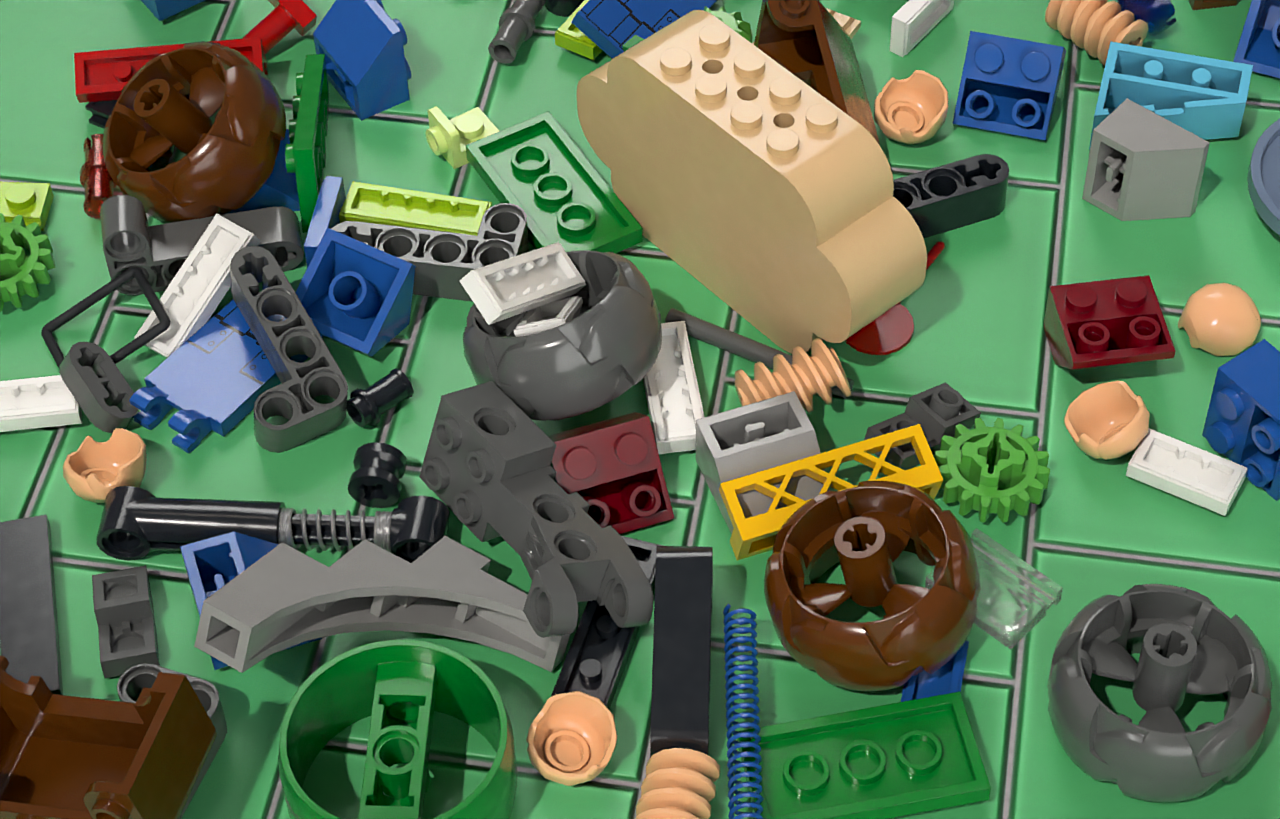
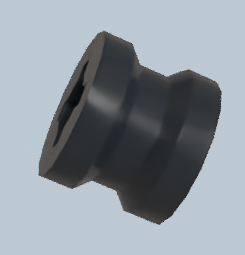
M373 442L359 447L353 461L356 471L352 473L348 483L349 494L355 501L372 508H385L398 502L401 495L402 487L399 479L403 477L406 471V457L399 449L385 443Z

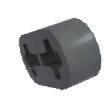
M78 342L72 345L59 366L62 380L95 427L108 433H113V430L116 428L126 429L139 410L131 405L129 401L134 391L103 348L90 342Z

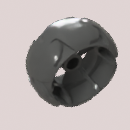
M590 250L566 252L586 283L576 294L568 296L582 297L583 304L580 314L577 318L540 333L515 336L514 329L528 311L488 325L476 305L473 304L467 316V327H465L463 332L464 356L476 384L479 385L493 381L530 419L556 421L581 415L601 407L639 383L651 370L661 350V314L648 281L627 258L610 251L604 253Z
M1164 584L1134 585L1122 596L1103 595L1086 605L1069 623L1056 644L1047 685L1049 696L1048 711L1061 746L1070 759L1093 779L1111 781L1117 784L1125 796L1154 802H1178L1193 799L1204 794L1220 780L1225 783L1232 780L1256 754L1262 742L1272 709V680L1264 649L1250 627L1237 614L1232 618L1228 617L1208 597L1187 588ZM1140 653L1138 664L1130 654ZM1092 673L1108 678L1134 682L1132 688L1134 700L1143 710L1147 711L1138 725L1133 724L1132 719L1123 714L1118 716L1100 701L1090 687ZM1186 693L1198 695L1222 693L1227 700L1224 719L1216 725L1212 722L1198 725L1193 732H1185L1175 711L1183 704Z

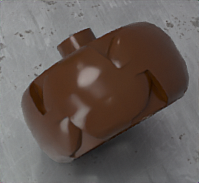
M214 42L186 43L182 49L161 54L147 62L123 87L122 94L117 100L104 129L103 156L106 168L123 195H129L140 200L145 207V212L159 221L173 223L211 217L216 214L223 215L233 209L236 210L244 206L256 195L270 177L275 166L280 141L285 140L286 113L284 105L272 81L240 52ZM218 111V113H217V115H216V117H215V122H214V124H213V122H212V120L210 119V117H211L215 112ZM175 147L187 154L179 161L168 164Z
M891 481L859 482L857 487L839 492L828 491L806 502L786 520L778 531L773 545V554L767 559L764 576L766 604L776 634L786 651L803 668L816 671L829 684L857 691L893 689L902 686L911 677L924 670L932 674L944 666L959 651L970 634L977 614L978 595L981 591L980 577L972 542L955 515L950 510L943 511L926 492L907 484ZM903 551L917 554L919 560L926 565H935L933 574L934 585L930 590L914 585L897 584L893 562ZM840 562L845 584L815 583L828 569ZM849 597L856 604L864 607L882 605L886 613L881 620L857 623L842 622L825 617Z

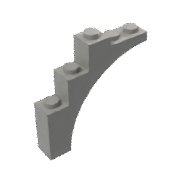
M444 536L412 563L364 539L330 567L282 542L203 601L194 647L243 673L273 653L312 639L349 632L382 630L419 632L472 641L513 654L552 672L563 660L570 634L545 638L538 636L523 612L528 594L488 574L491 562L489 558Z

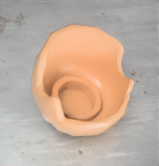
M915 70L910 77L902 80L892 77L875 99L874 120L885 136L891 140L905 144L925 142L932 138L945 122L948 110V91L939 78L923 70Z
M1224 282L1207 284L1192 294L1187 300L1178 321V328L1186 330L1192 348H1200L1215 356H1235L1250 347L1255 341L1261 326L1259 311L1251 297L1240 287Z
M1124 381L1100 383L1083 391L1068 406L1064 423L1081 451L1095 459L1102 458L1108 460L1119 458L1137 448L1148 434L1150 413L1141 396H1137Z
M123 428L113 430L110 439L106 442H96L91 436H87L77 451L67 455L63 465V476L77 496L87 501L105 503L107 494L116 487H140L146 470V444L140 435Z
M580 691L561 693L550 697L531 723L526 741L529 744L527 752L531 764L545 779L566 786H573L595 779L609 763L616 747L617 731L614 715L599 698Z

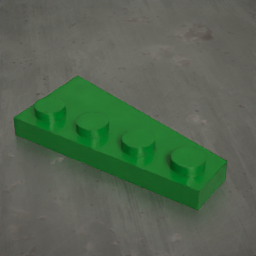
M325 54L306 55L304 72L296 73L297 96H293V119L289 120L290 144L285 146L287 173L296 174L303 233L308 232L323 182V168H326L325 136H327L329 87Z

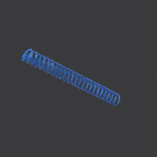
M727 604L723 610L725 616L723 623L725 625L724 651L726 654L724 660L726 662L725 689L727 691L725 698L727 700L726 718L728 720L726 723L728 729L726 734L728 739L727 757L729 759L727 763L729 769L727 774L729 778L728 797L730 799L728 803L730 809L728 817L729 819L750 817L764 819L759 815L763 812V807L759 805L763 801L762 796L759 795L763 788L759 785L762 782V777L759 775L762 767L758 764L762 758L758 755L761 752V747L758 745L761 738L757 735L761 730L757 725L760 722V718L757 716L760 711L757 706L759 698L756 696L759 693V689L756 687L759 680L755 677L759 672L756 668L758 661L755 658L758 654L755 649L757 647V641L755 640L757 633L754 630L757 626L754 621L757 615L746 608H739L729 612L731 606ZM737 613H748L751 615V618L742 617L734 619L731 616ZM733 624H751V627L734 628L731 626ZM749 632H750V633L752 634L751 637H749V636L733 637V636H732L733 633L746 634V633H749ZM734 642H738V643L751 642V643H752L751 646H747V645L733 646L732 644H733ZM735 651H737V652H748V651H751V652H752V655H738V656H735V655H733L732 653L735 652ZM750 660H751V661L753 662L752 665H749V664L735 665V664H733L734 661H742V662H743V661H750ZM736 670H740V671L752 670V671H753L752 674H747V673H745V674H738V675H737V674H734L733 672L736 671ZM749 679H752V680H753V683H752V684H750V683H740V684H736V683L733 682V681H735V680H749ZM736 689H741V690L753 689V690H754L753 693H739V694H737V693L733 692V691L736 690ZM750 698H752V699L754 700L753 703H749V702L736 703V702H734V700H736V699H750ZM738 708H742V709L753 708V709H754V712H752V713H751V712H741V713H738V712H735L734 710H735V709H738ZM752 717L755 719L754 722L739 723L734 721L737 718ZM753 727L755 729L753 732L735 731L737 728ZM754 737L755 741L738 742L735 739ZM740 747H754L755 751L739 752L735 749ZM740 757H755V758H756V760L753 761V762H751V761L740 762V761H737L736 759H737V758H740ZM741 767H755L756 771L740 772L736 769ZM741 777H755L756 781L741 782L736 779ZM742 787H755L757 788V791L741 792L737 789ZM743 797H755L757 798V801L741 802L738 801V799ZM744 807H754L758 809L755 812L738 811V809Z

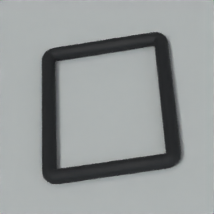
M132 267L42 328L41 335L58 368L64 356L52 332L134 277L160 323L110 355L113 362L117 364L169 328L170 319L140 268Z

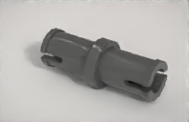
M515 0L512 7L507 8L502 13L499 20V30L488 47L489 54L494 60L504 64L514 61L523 41H527L532 36L536 27L535 19L542 6H544L545 0Z

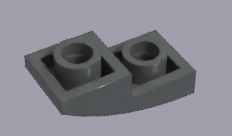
M945 382L911 396L904 413L868 427L864 440L920 424L934 455L935 451L940 450L941 438L944 435L954 437L955 427L958 424H962L969 429L975 424V418L980 417L981 412ZM911 442L890 448L885 459L886 462L903 470L911 469L920 464ZM882 451L874 454L880 457Z

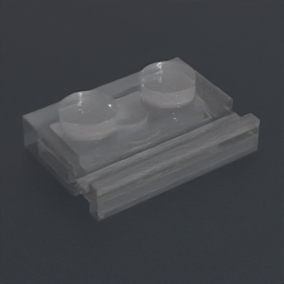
M976 528L971 533L970 540L976 557L981 591L977 599V614L974 624L1011 650L1046 616V611L1053 604L1057 605L1061 601L1063 588ZM934 569L926 576L925 588L929 590L934 585Z

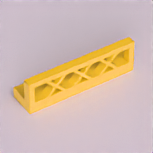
M920 424L720 483L719 491L734 527L730 544L736 560L773 550L776 535L782 525L798 508L809 501L800 499L785 491L791 478L806 475L823 483L824 485L819 495L827 492L829 487L838 490V492L854 488L858 485H853L835 475L841 463L855 460L873 469L868 481H891L907 484L926 492L934 500L942 485L943 477ZM911 442L921 466L903 470L886 462L885 459L890 448ZM882 451L879 458L871 455ZM832 466L829 473L821 470ZM879 472L887 475L876 479ZM782 481L779 488L771 485ZM756 490L773 498L766 513L745 518L737 495ZM779 502L788 505L786 507L776 509Z

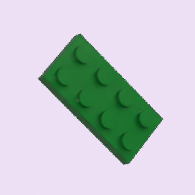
M549 111L466 145L467 160L500 203L518 205L526 213L528 240L535 249L558 242L565 252L590 250L603 253L608 251L618 253L643 242V228Z
M960 691L760 727L761 730L757 734L761 738V741L758 743L761 747V752L758 755L762 758L761 762L758 763L762 767V771L759 773L762 777V782L759 785L763 788L759 794L763 798V801L759 804L763 807V812L759 815L764 819H888L987 801L990 798L991 786ZM753 728L737 732H753L755 731V729ZM740 737V738H737V741H738V742H746V741L753 742V741H755V738H754V737H750V738ZM754 747L738 748L739 752L755 751ZM741 757L742 762H753L756 760L755 757ZM743 767L744 772L756 771L755 767ZM746 777V781L753 782L756 781V778ZM748 787L749 792L757 791L755 787ZM751 797V801H757V798Z

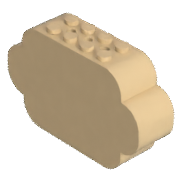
M704 10L690 11L582 77L578 82L577 110L584 135L596 155L611 169V182L614 193L641 225L643 236L784 351L792 354L793 348L800 346L805 352L811 350L812 340L817 338L830 343H841L923 285L927 266L925 241L911 214L893 197L894 182L892 171L882 148L875 138L860 123L711 13Z

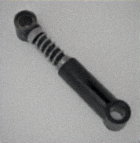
M119 486L110 490L106 496L97 534V545L108 556L129 561L145 557L150 550L181 551L180 546L234 531L278 545L283 542L296 550L301 544H305L306 548L310 551L316 545H320L323 551H326L330 545H334L336 550L340 552L345 546H349L352 549L354 548L353 546L366 539L412 563L441 538L447 536L450 511L442 501L420 495L403 499L398 504V507L394 508L391 512L377 510L375 516H365L363 510L360 512V516H352L349 510L346 511V515H336L334 509L331 511V515H323L320 509L317 510L316 514H307L305 508L302 510V514H296L295 509L286 508L284 502L156 498L149 491L139 487Z

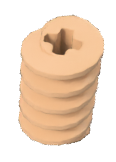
M1050 0L1045 13V21L1049 27L1058 30L1063 37L1071 39L1073 44L1081 49H1085L1086 53L1090 56L1098 58L1099 62L1103 65L1106 64L1110 41L1142 47L1148 32V23L1141 19L1135 21L1134 14L1129 10L1121 11V5L1114 0L1110 2L1108 0Z
M818 338L812 340L811 357L802 347L797 346L793 348L792 365L783 355L777 354L773 357V372L762 362H757L754 365V380L741 369L735 372V388L741 406L795 391L804 409L810 413L813 411V395L818 394L827 405L832 404V387L837 386L846 397L852 396L848 379L835 350L832 347L829 349Z
M672 748L653 754L646 765V778L641 785V798L636 805L635 819H709L711 816V805L709 802L716 794V785L713 782L720 776V765L707 754L692 749Z

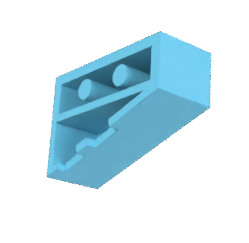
M1110 41L1094 114L1089 150L1093 129L1127 98L1204 140L1238 137L1246 106L1253 65Z

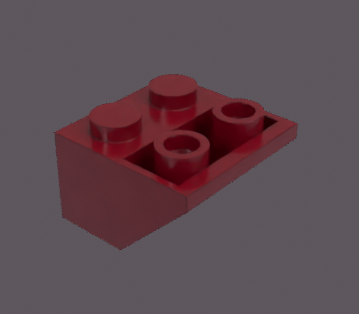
M1149 275L1049 286L1043 327L1056 365L1069 369H1081L1174 358L1176 351Z
M633 412L548 436L556 444L550 464L557 472L554 481L567 494L577 492L590 505L587 514L601 528L611 525L619 534L674 519L649 416Z

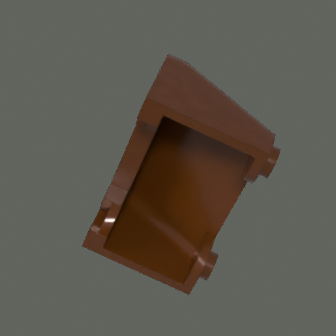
M762 0L754 45L800 80L810 79L812 89L860 123L880 145L853 43L847 32L819 0Z

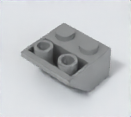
M1127 98L1093 129L1082 199L1121 221L1190 217L1196 211L1210 142Z
M795 391L696 420V462L731 534L734 527L719 491L720 483L821 453L815 429ZM806 475L791 478L785 491L806 501L818 496L824 484ZM782 481L771 485L779 488ZM756 490L737 495L745 518L766 513L773 501V498ZM779 502L776 509L786 507L788 505Z

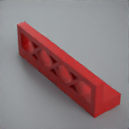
M261 37L208 41L219 43L240 52L265 75H268L267 60ZM186 43L74 53L75 90L79 103L118 100L122 94L123 87L147 62L161 54L182 49Z

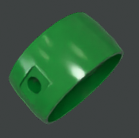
M407 639L378 641L350 649L332 658L303 682L294 694L283 717L280 729L278 764L290 819H341L318 806L302 790L304 780L316 756L333 737L351 724L371 716L358 819H422L425 793L430 784L428 762L434 711L453 716L475 728L487 739L497 754L488 774L474 792L451 810L432 819H510L517 788V764L512 725L497 688L482 669L471 660L447 647L430 642ZM398 763H406V764H407V765H405V766H403V767H399V768H392V767H391V766H393V765H395V764H398Z

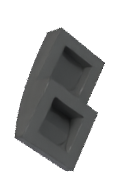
M146 565L92 575L93 604L98 624L100 664L104 679L121 676L127 669L138 664L146 663L160 666L154 610Z

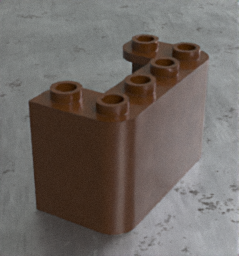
M0 656V819H179L217 737L216 728L186 675L159 672L152 687H143L136 703L52 694L41 676L31 675L26 684L6 673L9 661L5 656Z

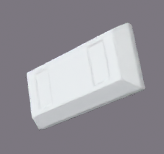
M582 297L562 298L529 310L514 329L515 336L540 333L577 318L583 304Z

